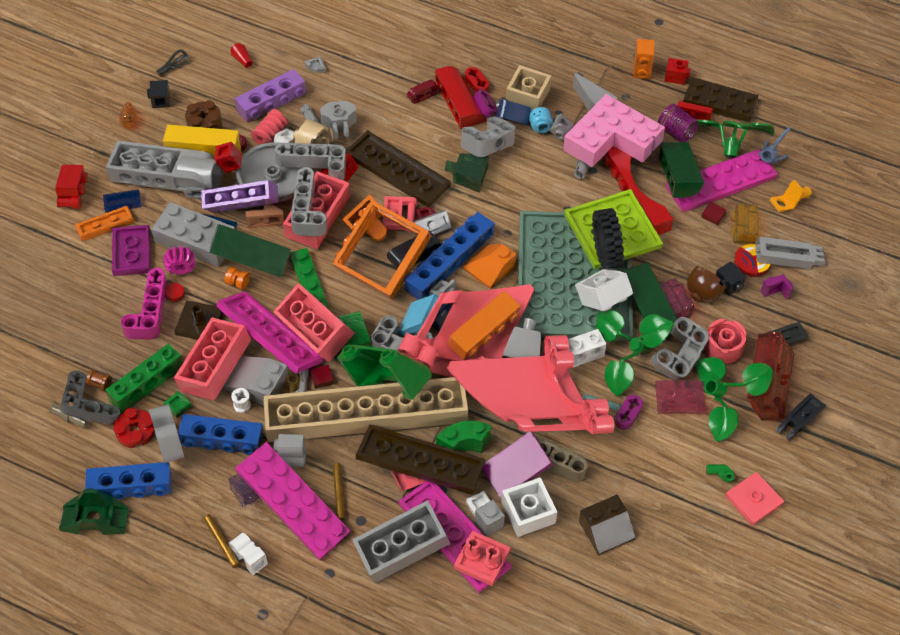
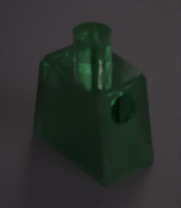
M461 153L457 162L447 160L445 171L453 172V182L455 184L480 193L489 167V156L477 157L473 154Z

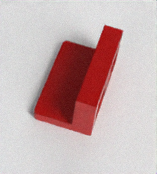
M678 101L677 106L696 120L711 119L713 108Z

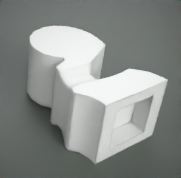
M241 533L229 542V546L239 560L244 559L246 567L252 575H255L268 565L266 554L260 547H256L255 543L245 533Z

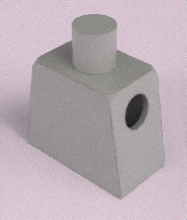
M525 318L523 328H513L503 352V358L541 356L542 334L541 332L534 331L536 320Z

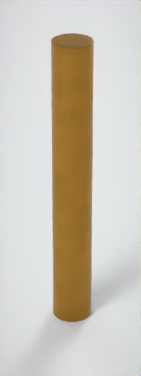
M334 463L336 515L341 521H344L345 510L341 464Z
M211 514L204 516L205 523L232 568L238 567L240 565L239 561Z

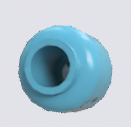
M538 107L530 112L529 121L534 132L546 133L553 125L551 112L547 108Z

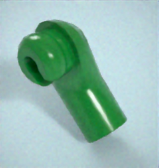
M706 464V474L718 475L727 483L735 479L734 472L727 465Z

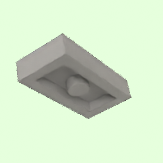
M446 210L413 222L428 231H432L433 234L452 228Z

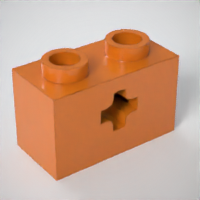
M637 39L633 78L650 79L654 59V40Z

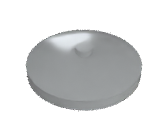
M264 143L251 148L242 156L241 169L236 170L238 185L269 180L278 185L279 202L293 198L297 172L301 168L280 167L277 165L275 146L280 143Z

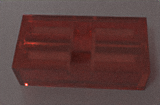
M781 331L758 334L753 363L767 364L773 370L771 385L766 393L760 396H754L749 393L747 395V400L761 421L780 420L785 417L794 353Z

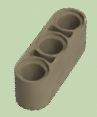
M538 440L553 463L548 470L573 482H581L585 479L588 465L584 458L549 441Z

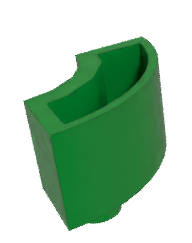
M479 421L458 422L442 430L436 437V444L460 452L476 451L481 453L491 439L492 426Z

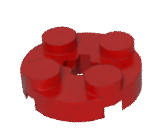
M135 408L125 410V413H122L115 421L113 427L118 442L128 448H136V445L142 444L143 446L147 444L155 434L150 414ZM137 425L139 429L132 432L131 427Z

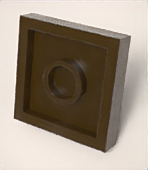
M186 300L174 331L175 335L198 340L210 319L216 318L221 320L223 312L214 305Z

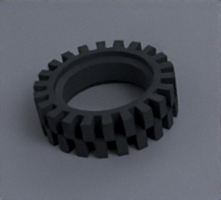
M612 208L596 210L592 216V233L594 234L593 241H595L598 261L603 269L620 267L624 262V247L622 246V231H620L621 226L618 223V216L616 217V212Z

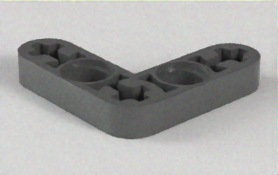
M76 370L70 372L61 402V412L72 417L105 424H115V421L120 416L119 408L110 404L82 399L86 375ZM69 391H74V392H77L78 394H77V395L70 394ZM86 409H93L95 412H89Z

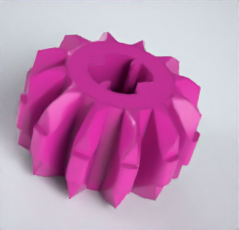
M182 245L180 247L173 246V249H167L163 257L165 270L169 271L170 274L176 273L177 276L179 274L185 275L186 272H192L196 264L193 251L189 247L183 248Z

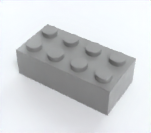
M170 202L151 231L155 243L173 249V246L180 247L181 245L183 248L189 247L195 254L196 259L220 267L225 258L209 253L217 224L235 229V227Z
M428 500L352 539L374 583L450 544Z

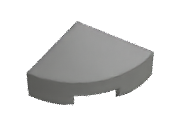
M321 56L304 61L306 68L316 73L326 72Z

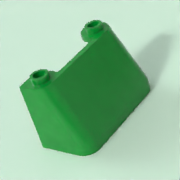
M347 345L337 357L357 387L373 384L379 385L384 380L396 381L402 387V394L406 399L413 400L432 376V372L427 365L394 349Z

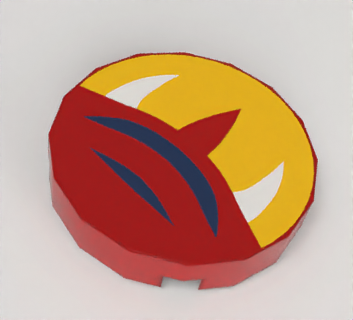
M745 244L739 247L735 253L734 264L744 274L750 275V277L762 276L771 267V264L757 262L755 244Z

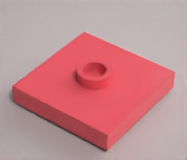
M757 472L725 494V497L752 526L784 504V500Z

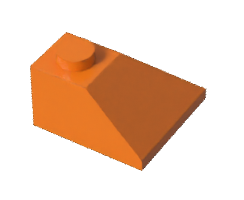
M503 244L487 245L465 264L463 269L489 289H492L515 268L516 253Z

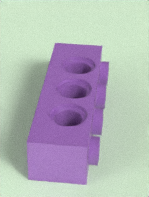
M292 69L236 97V110L248 123L270 112L272 109L305 94V81L295 69Z
M269 180L201 191L202 209L211 213L279 203L278 185Z

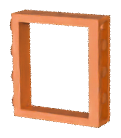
M371 200L369 205L363 209V215L360 220L354 223L350 236L344 239L343 247L340 252L338 251L335 254L336 257L332 264L341 272L393 300L404 283L405 277L410 273L429 242L431 235L428 230ZM376 213L418 235L386 288L345 266Z

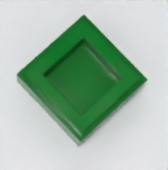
M179 391L163 402V405L169 404L171 414L176 418L192 407L191 402Z

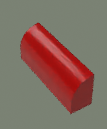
M454 66L435 69V83L439 86V90L460 130L464 127H471L486 122L459 69Z

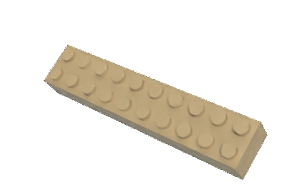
M454 377L428 380L413 400L404 397L402 394L403 389L399 383L263 396L268 443L274 442L275 439H278L279 434L304 435L305 439L366 433L370 424L387 430L449 425L468 421L465 388Z

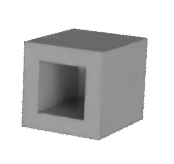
M494 500L475 510V522L486 537L504 527L505 515Z

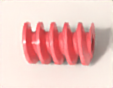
M272 109L256 126L255 130L251 132V137L259 145L272 143L275 134L284 130V127L288 125V121L279 110Z

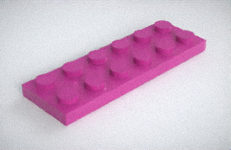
M760 149L700 170L704 181L702 189L691 197L673 199L684 213L774 180L778 174L770 163H766L761 159L759 155ZM666 182L665 187L672 196L668 183Z
M246 291L218 300L216 306L236 324L245 325L251 337L271 352L278 360L286 364L294 373H300L323 362L324 358L318 355L292 329Z
M267 442L235 467V471L318 560L322 559L350 534L351 531Z
M426 481L399 501V506L406 512L427 500L429 501L450 542L449 545L441 548L440 551L454 566L471 532L475 531L481 535L483 534L437 484ZM507 560L497 579L511 569V564ZM459 572L478 594L490 586Z

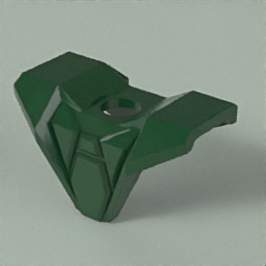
M87 488L63 505L59 530L78 534L80 530H100L103 535L123 534L126 529L129 507L111 495L94 488ZM91 512H98L100 517L98 520L88 519V515Z

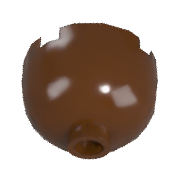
M698 266L694 267L687 278V287L691 293V298L697 302H712L718 299L726 289L725 284L721 286L719 284L721 279L707 269L702 268L700 271L697 270Z

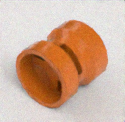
M231 266L225 275V284L235 285L238 289L244 290L249 283L250 273L246 271L241 272L238 268Z

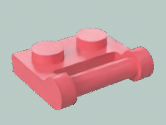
M384 197L385 208L402 216V207L407 206V220L414 222L415 207L417 206L416 198ZM383 217V224L387 230H405L411 233V231Z

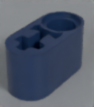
M500 100L496 117L520 125H528L532 108L511 101Z

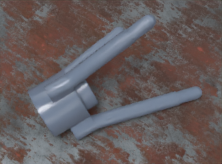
M787 127L773 145L768 146V140L765 141L762 150L759 152L764 162L775 164L777 161L789 157V155L777 157L778 149L776 146L790 131L791 127Z

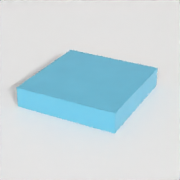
M433 294L412 302L398 329V333L401 336H405L407 332L411 334L419 331L439 297Z

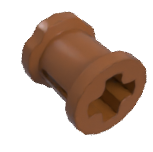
M92 369L86 378L87 386H96L101 388L103 392H106L105 389L112 384L111 375L105 376L98 373L95 369Z

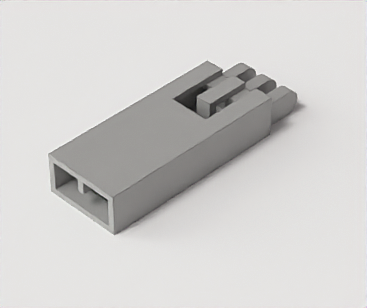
M759 237L755 243L757 262L805 269H811L813 265L823 266L826 264L823 247L814 246L812 243Z

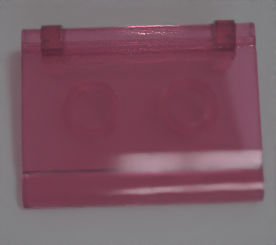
M655 381L658 414H706L707 408H705L703 381Z

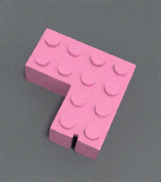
M605 94L565 135L563 151L593 167L614 146L643 163L652 153V150L654 151L663 141L665 127Z

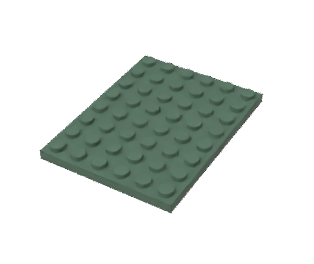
M520 211L518 286L531 284L534 292L517 327L523 328L525 318L536 320L534 331L541 332L542 337L566 335L568 338H573L596 330L597 315L601 312V310L582 305L575 284L601 271L603 268L594 270L566 220L564 212ZM631 258L624 260L620 267L608 269L620 272L631 268ZM630 295L627 297V300L612 305V308L609 310L617 311L623 316L625 327L620 332L633 337L632 296ZM617 335V338L615 339L620 341H630L619 335Z

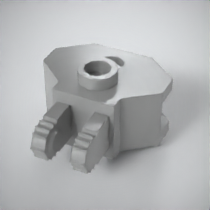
M347 101L328 102L320 108L321 123L332 129L334 138H338V132L342 131L345 137H349V127L357 122L355 105Z

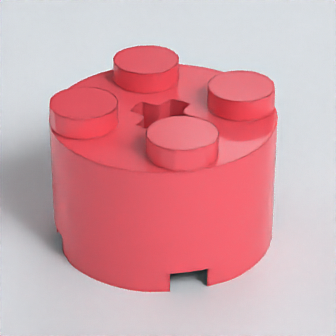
M726 319L714 321L708 329L709 339L704 346L707 355L720 358L725 364L737 361L741 357L746 343L745 328L734 320L733 322L726 321Z

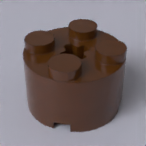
M208 100L187 106L185 113L187 126L223 129L220 109L213 101Z

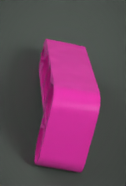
M153 268L148 272L141 314H127L122 317L121 326L126 338L151 340L159 336L166 298L165 289L167 287V280L163 269Z

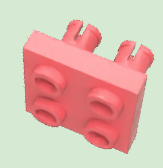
M472 531L454 564V569L493 586L511 551V547Z

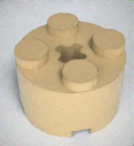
M307 119L299 130L294 132L293 139L295 143L329 144L333 142V131L323 124Z

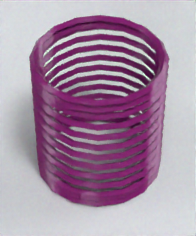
M676 104L666 107L657 122L666 127L664 131L679 142H687L694 135L699 124L698 120Z

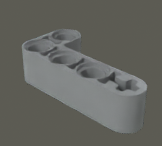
M280 143L275 146L276 163L280 167L328 169L329 176L340 180L345 178L346 152L345 148L341 145Z
M303 167L297 172L291 212L292 231L296 235L323 236L328 230L327 219L323 212L312 211L315 180L314 171L309 167Z

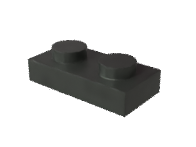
M800 322L766 332L764 335L771 349L773 344H781L784 348L807 341L809 337Z

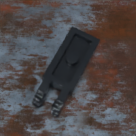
M810 393L786 416L776 431L780 434L790 424L793 429L787 434L786 439L791 441L825 409L826 405Z

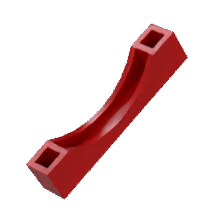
M612 146L603 156V162L609 167L612 177L617 180L620 190L622 192L632 190L658 235L671 231L673 218L667 208L648 198L635 184L630 170L632 156Z

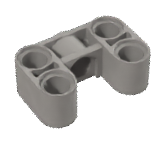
M490 117L487 120V130L484 132L474 127L462 128L461 148L477 157L488 156L491 153L514 145L516 127L502 118Z
M385 316L381 319L371 336L372 347L398 351L403 338L398 336V322L395 317ZM428 331L426 338L432 339V334Z
M681 317L674 321V326L670 332L672 336L682 342V347L677 355L668 349H661L651 357L652 366L672 380H680L689 374L709 339L708 332L686 317ZM678 324L684 327V332L678 328ZM695 334L699 336L700 342L695 340ZM659 355L665 358V363L659 360ZM676 366L681 368V374L676 372Z
M169 404L149 409L164 464L184 458Z

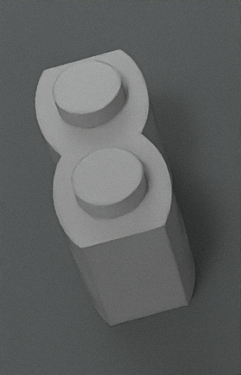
M279 434L278 439L274 441V450L290 467L305 468L306 446L304 435Z

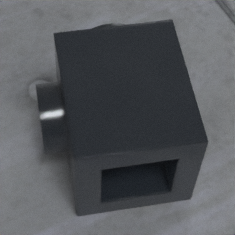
M168 80L150 81V88H147L148 99H151L152 108L170 107Z
M732 261L717 269L716 276L721 279L719 284L721 286L725 284V292L728 296L734 292L738 293L744 288L746 275Z

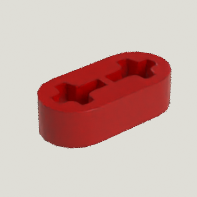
M476 67L466 69L465 80L472 90L476 93L479 89H483L488 93L489 81Z

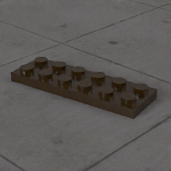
M368 130L345 150L346 154L352 155L356 163L410 197L416 198L418 202L426 207H430L451 186L450 180Z
M371 424L356 453V460L471 495L474 493L485 465L484 458Z

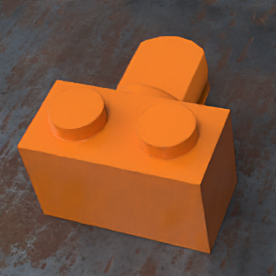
M370 195L342 219L345 226L351 232L353 231L354 223L360 220L363 215V209L369 205L371 200L376 202ZM376 213L365 232L374 241L380 242L387 237L388 232L386 226L378 219L381 215Z

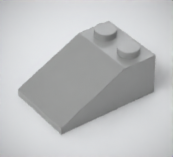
M241 356L222 389L233 393L238 388H244L249 392V400L264 405L263 396L277 395L282 391L289 379L288 367L286 364L270 358Z

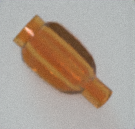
M126 102L125 107L121 109L119 122L125 129H131L136 123L137 113L132 104Z

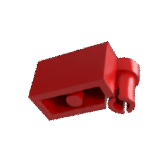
M61 165L55 186L58 208L72 207V209H81V196L85 194V183L88 182V173L85 172L84 165Z

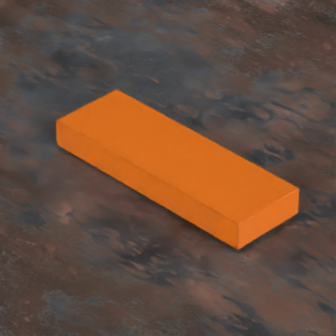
M124 206L77 223L75 227L81 240L85 241L112 231V228H119L134 223V219L128 206Z

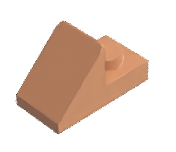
M273 204L264 205V210L246 211L248 228L281 226L284 223L283 211Z

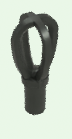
M182 49L177 50L171 55L165 65L156 70L157 74L161 76L168 70L187 63L189 59L187 52ZM180 52L183 53L181 56H179V57L176 58L174 61H172V59H173L178 53H180ZM183 57H185V60L177 65H173L179 60H181Z

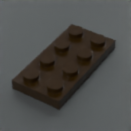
M692 77L683 102L713 108L712 112L750 122L759 95Z

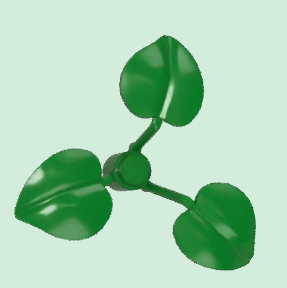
M698 120V126H710L720 129L722 146H724L723 156L727 157L738 156V149L741 148V143L748 130L757 129L765 131L772 136L775 131L774 126L766 123L748 124L744 122L723 121L722 125L715 121ZM723 126L734 128L732 138H727V141L725 140ZM737 128L744 129L739 142L736 138Z
M607 310L598 313L596 329L600 331L605 342L614 341L617 335L630 340V349L633 351L632 354L622 358L620 363L613 360L606 366L604 373L605 381L612 393L616 396H621L634 380L635 372L633 367L624 361L634 356L638 357L639 353L646 354L651 348L661 345L670 334L674 326L673 321L655 314L648 315L640 324L642 335L633 338L620 332L625 327V320L619 312Z
M710 357L696 361L698 377L704 386L705 392L713 395L714 399L723 406L715 407L710 412L708 419L715 441L719 442L727 439L738 426L739 418L737 411L733 408H727V404L720 398L727 393V387L746 386L749 394L754 396L763 395L769 389L772 381L773 370L769 365L753 363L747 366L742 373L745 382L727 383L721 380L726 375V365L722 359Z

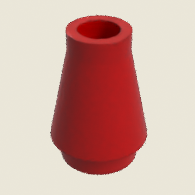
M236 43L231 47V56L245 68L253 64L245 45Z

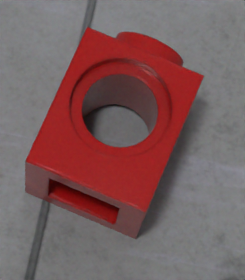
M231 141L216 146L215 161L225 173L241 169L242 154Z

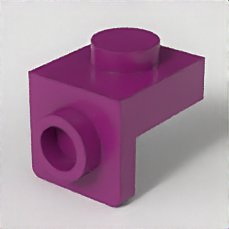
M784 274L769 277L764 280L761 293L766 297L781 292L785 299H789L793 285Z

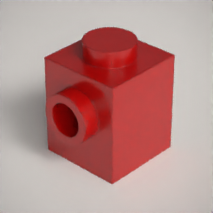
M668 58L664 82L685 85V80L690 77L691 68H688L689 61Z

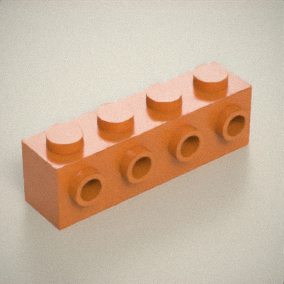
M504 290L450 335L447 345L462 360L468 356L471 358L477 353L479 346L482 344L485 346L491 341L493 334L502 332L507 322L510 321L512 323L519 316L518 311L521 305Z

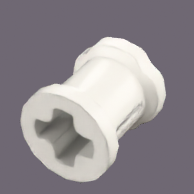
M244 388L234 390L231 397L236 412L245 413L251 408L249 392Z

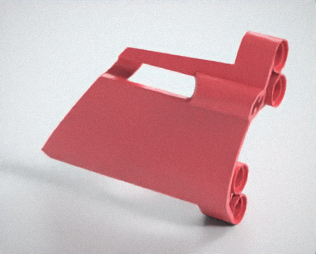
M531 284L483 291L463 292L462 290L443 292L437 299L417 336L407 332L398 351L427 365L432 373L447 378L453 377L447 367L450 361H462V359L447 345L450 335L505 290L521 305L518 311L519 316L512 323L510 321L507 322L502 332L493 334L488 344L479 346V350L471 358L468 356L464 360L503 358V352L513 328L518 326L534 292V288ZM453 303L438 335L432 339L426 338L441 305Z
M566 335L546 336L544 341L545 356L450 361L447 367L453 377L478 402L505 422L514 421L518 425V429L524 432L588 430L591 434H606L614 431V419L611 415H608L609 405L607 399H585L584 401L578 392L568 370L574 366V356L572 351H568L569 340ZM558 418L563 424L535 426L531 420Z

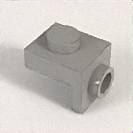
M561 113L557 115L549 131L562 142L574 124Z
M441 279L429 290L430 295L436 294L439 297L443 292L458 290L457 283L453 279L449 283Z

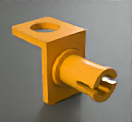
M793 180L784 195L771 197L770 202L778 212L793 210L800 199L809 198L812 191L808 186L801 188L797 181ZM777 201L783 202L785 207L780 206Z

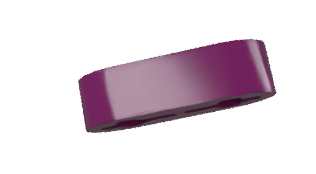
M479 89L474 95V99L486 117H493L498 111L491 96L485 90Z
M628 396L618 410L615 417V425L619 429H629L637 419L643 406V401L639 396ZM633 403H636L637 406H634L631 410L630 404L632 405ZM628 415V419L622 422L621 419Z

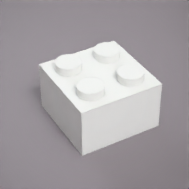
M602 269L575 284L582 305L601 311L611 309L612 305L627 300V297L633 294L627 273L612 269Z
M541 477L502 491L501 503L517 537L556 524L557 510Z

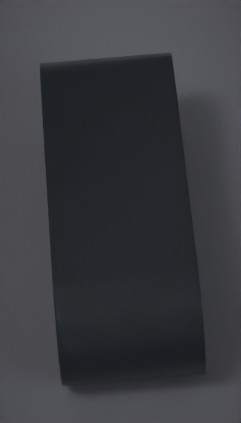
M429 231L431 238L415 264L427 259L433 250H437L442 245L432 231ZM417 236L392 248L387 253L388 260L396 270Z

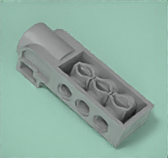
M117 141L105 167L111 182L183 191L186 198L202 200L201 191L219 188L222 179L221 167L216 163L215 157L207 152L126 141Z

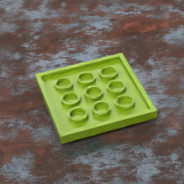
M631 189L564 210V216L594 270L602 268L596 255L597 250H595L594 234L592 233V216L596 210L612 208L616 212V217L618 216L619 219L618 223L621 226L620 231H622L623 261L663 247V242Z

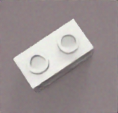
M598 329L568 339V351H572L574 356L573 367L605 356L606 342Z

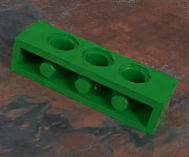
M168 343L105 389L109 402L118 407L121 414L124 413L125 410L131 408L178 372L183 364L181 355Z

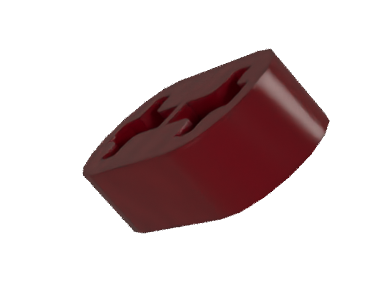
M428 80L412 87L407 92V98L411 103L417 104L436 95L439 91V86L434 80Z

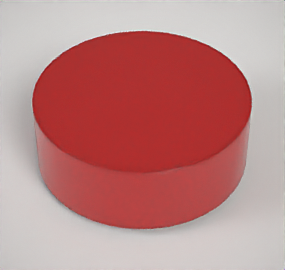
M179 283L169 284L165 289L166 298L170 302L181 301L185 296L183 286Z

